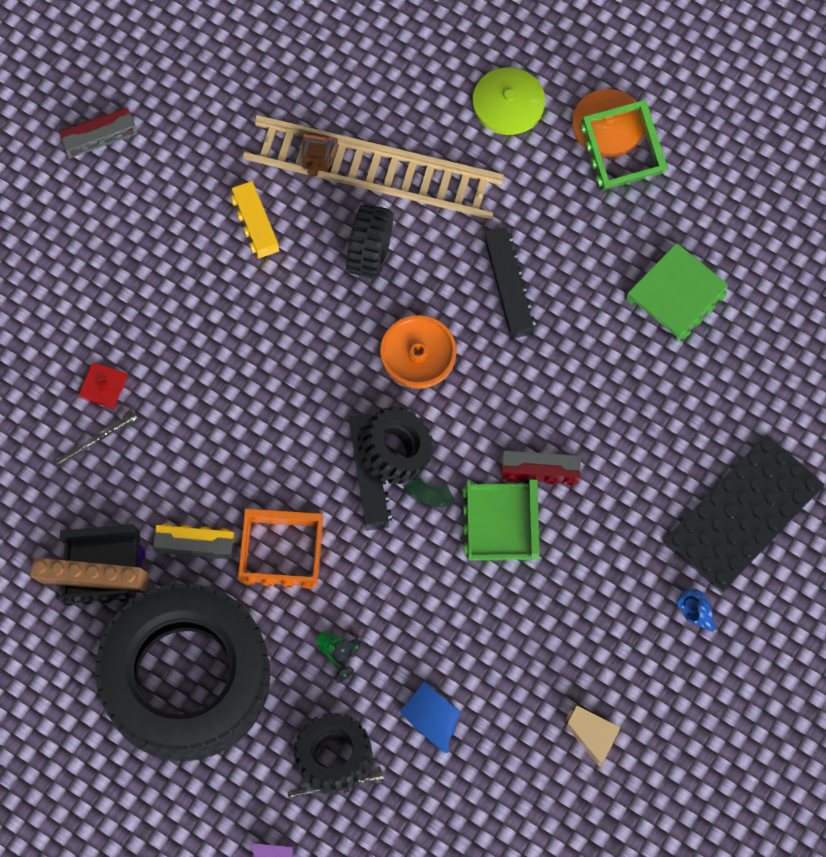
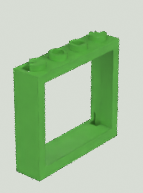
M646 100L589 115L581 120L580 131L582 134H585L587 140L585 141V147L591 153V166L593 169H596V182L601 186L602 191L660 175L668 170ZM637 110L655 167L608 180L591 122Z

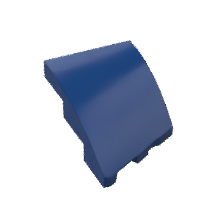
M424 681L401 709L400 713L446 754L449 752V741L451 735H454L455 724L459 719L461 711L449 699L441 696L429 683Z

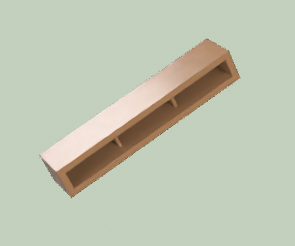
M34 557L30 577L40 583L117 591L130 590L131 592L146 593L150 574L139 567Z

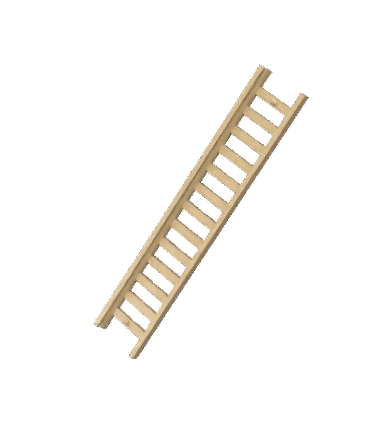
M256 115L255 126L266 128L268 132L260 156L244 152L243 158L245 160L308 175V169L302 167V144L296 163L285 162L293 136L302 137L303 133L337 138L338 150L331 172L319 171L315 177L491 220L493 218V212L481 210L480 206L487 182L502 185L504 174ZM276 131L286 133L278 160L268 158ZM346 148L356 150L348 177L338 175ZM364 152L374 154L366 181L356 179ZM381 156L391 159L383 186L374 184ZM399 161L409 163L401 190L391 188ZM417 165L427 167L419 194L409 192ZM434 169L444 171L437 199L427 196ZM457 174L461 175L462 178L455 202L444 201L451 175ZM470 178L480 180L472 207L462 205Z

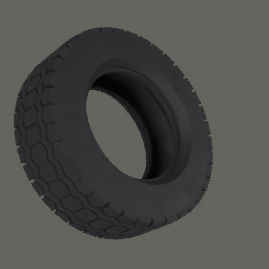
M181 583L173 586L172 584L160 586L159 589L154 588L147 591L146 594L143 593L134 598V601L126 604L122 611H119L112 619V622L109 623L100 641L96 657L95 677L97 690L102 705L113 725L127 741L138 749L166 760H200L219 754L221 751L232 747L254 726L264 708L269 692L270 663L265 641L256 622L243 606L233 598L219 590L216 591L214 588L189 583L187 585V583ZM191 631L207 635L222 646L230 660L228 680L221 694L210 705L188 714L167 713L147 702L139 690L138 673L142 659L151 646L163 637L177 632Z

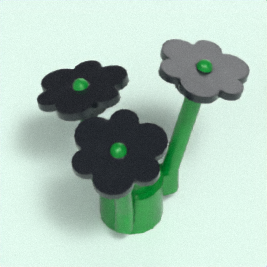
M322 631L318 635L316 643L321 646L320 651L328 657L338 670L337 676L334 679L336 683H341L343 680L348 679L349 675L354 672V669L351 666L341 668L328 650L331 651L335 648L333 655L336 656L338 661H342L349 654L353 658L360 649L362 638L357 636L356 639H352L350 642L347 639L338 637L334 633L330 634L327 631Z

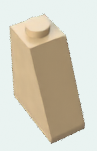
M576 706L575 710H570L566 717V721H568L567 729L595 763L602 767L620 727Z

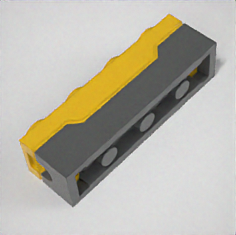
M163 523L162 525H156L153 548L155 553L233 560L235 534L226 528L212 530L210 527H200V529L189 525L173 527L172 524Z

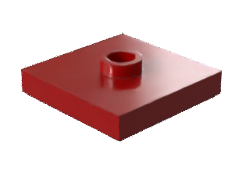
M92 362L78 396L81 399L115 410L128 379V374Z

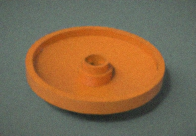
M614 89L597 90L586 95L577 104L573 113L572 129L576 140L586 149L585 141L587 140L585 134H582L580 131L583 117L636 103L637 101L630 95ZM637 110L591 122L602 157H617L630 152L639 144L644 134Z
M421 315L405 317L394 323L386 331L382 339L380 348L382 365L387 374L403 386L410 388L434 386L444 380L454 367L456 361L454 337L443 323L434 318Z

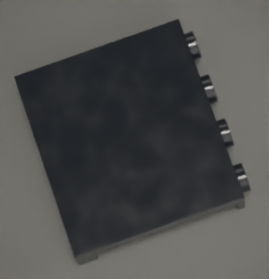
M133 524L60 531V539L65 541L64 560L138 567L140 530ZM62 585L61 595H57L56 599L66 606H73L75 603L80 602L82 604H92L93 601L110 603L111 600L125 602L129 601L130 598H136L137 592Z

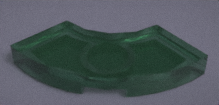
M421 477L403 485L406 493L418 503L432 507H445L455 503V499L447 485L440 487L431 486L425 483Z

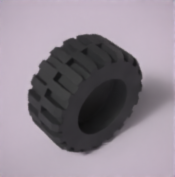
M363 204L359 207L351 230L347 250L346 270L349 273L372 279L380 276L392 235L394 213L390 209L370 204Z
M389 407L381 409L361 427L358 433L356 447L360 451L358 454L359 459L364 462L362 465L365 469L368 468L371 471L370 474L373 477H379L378 480L382 482L387 480L389 484H403L412 480L427 467V464L432 459L431 454L434 452V446L431 445L433 438L429 435L430 430L428 426L425 427L424 421L421 418H417L416 414L412 411L407 412L405 408ZM384 433L393 434L403 442L407 452L406 458L397 457L388 450L383 438Z
M329 713L323 714V718L318 719L317 716L314 717L311 724L306 723L303 726L304 732L299 731L297 735L298 741L294 742V759L299 774H301L305 783H309L310 788L313 790L319 788L320 793L327 794V791H331L332 795H338V791L342 790L344 793L350 791V787H358L360 785L359 780L364 781L368 776L367 771L371 770L373 752L368 733L365 728H362L360 722L357 720L353 722L352 717L348 715L342 717L341 713H334V716H329ZM341 740L348 743L352 747V754L341 766L327 768L315 761L316 751L325 742Z

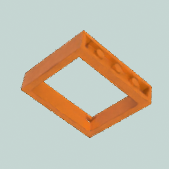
M245 509L238 575L240 582L246 585L262 583L265 586L282 584L283 587L288 588L294 587V585L305 589L318 587L324 523L323 514ZM266 523L317 527L312 577L247 573L251 524Z

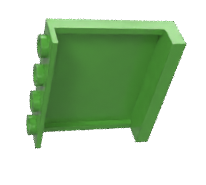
M676 243L632 288L627 295L626 301L631 305L636 303L672 332L676 336V342L678 343L681 339L685 340L691 333L690 329L693 326L697 327L702 322L703 316L706 313L710 314L716 306L714 304L718 300L721 302L728 294L726 292L728 284Z
M467 480V487H463V499H467V505H464V517H468V524H464V535H468V542H464V553L468 554V560H539L537 480H529V484H470V480Z

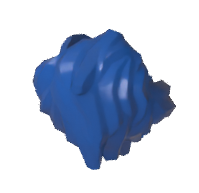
M683 589L677 599V607L682 609L685 619L711 632L717 629L711 605L705 594L697 589Z

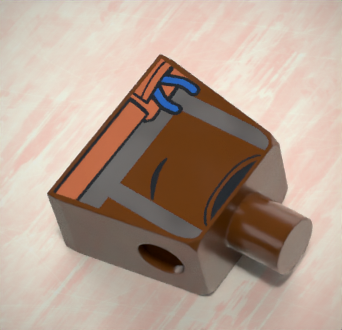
M303 133L302 167L308 169L307 173L310 176H317L319 171H328L337 152V138Z

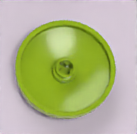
M499 68L487 73L477 83L473 93V110L477 119L487 129L498 134L516 135L530 130L539 122L545 108V93L539 81L530 73L518 68Z

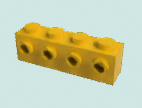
M253 181L233 187V195L230 198L233 206H237L239 210L236 211L239 221L244 222L245 227H243L246 238L250 237L251 242L249 246L252 253H256L259 259L279 252L278 242Z

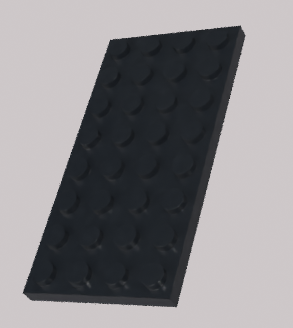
M766 434L664 539V543L719 592L723 593L815 497L825 484Z

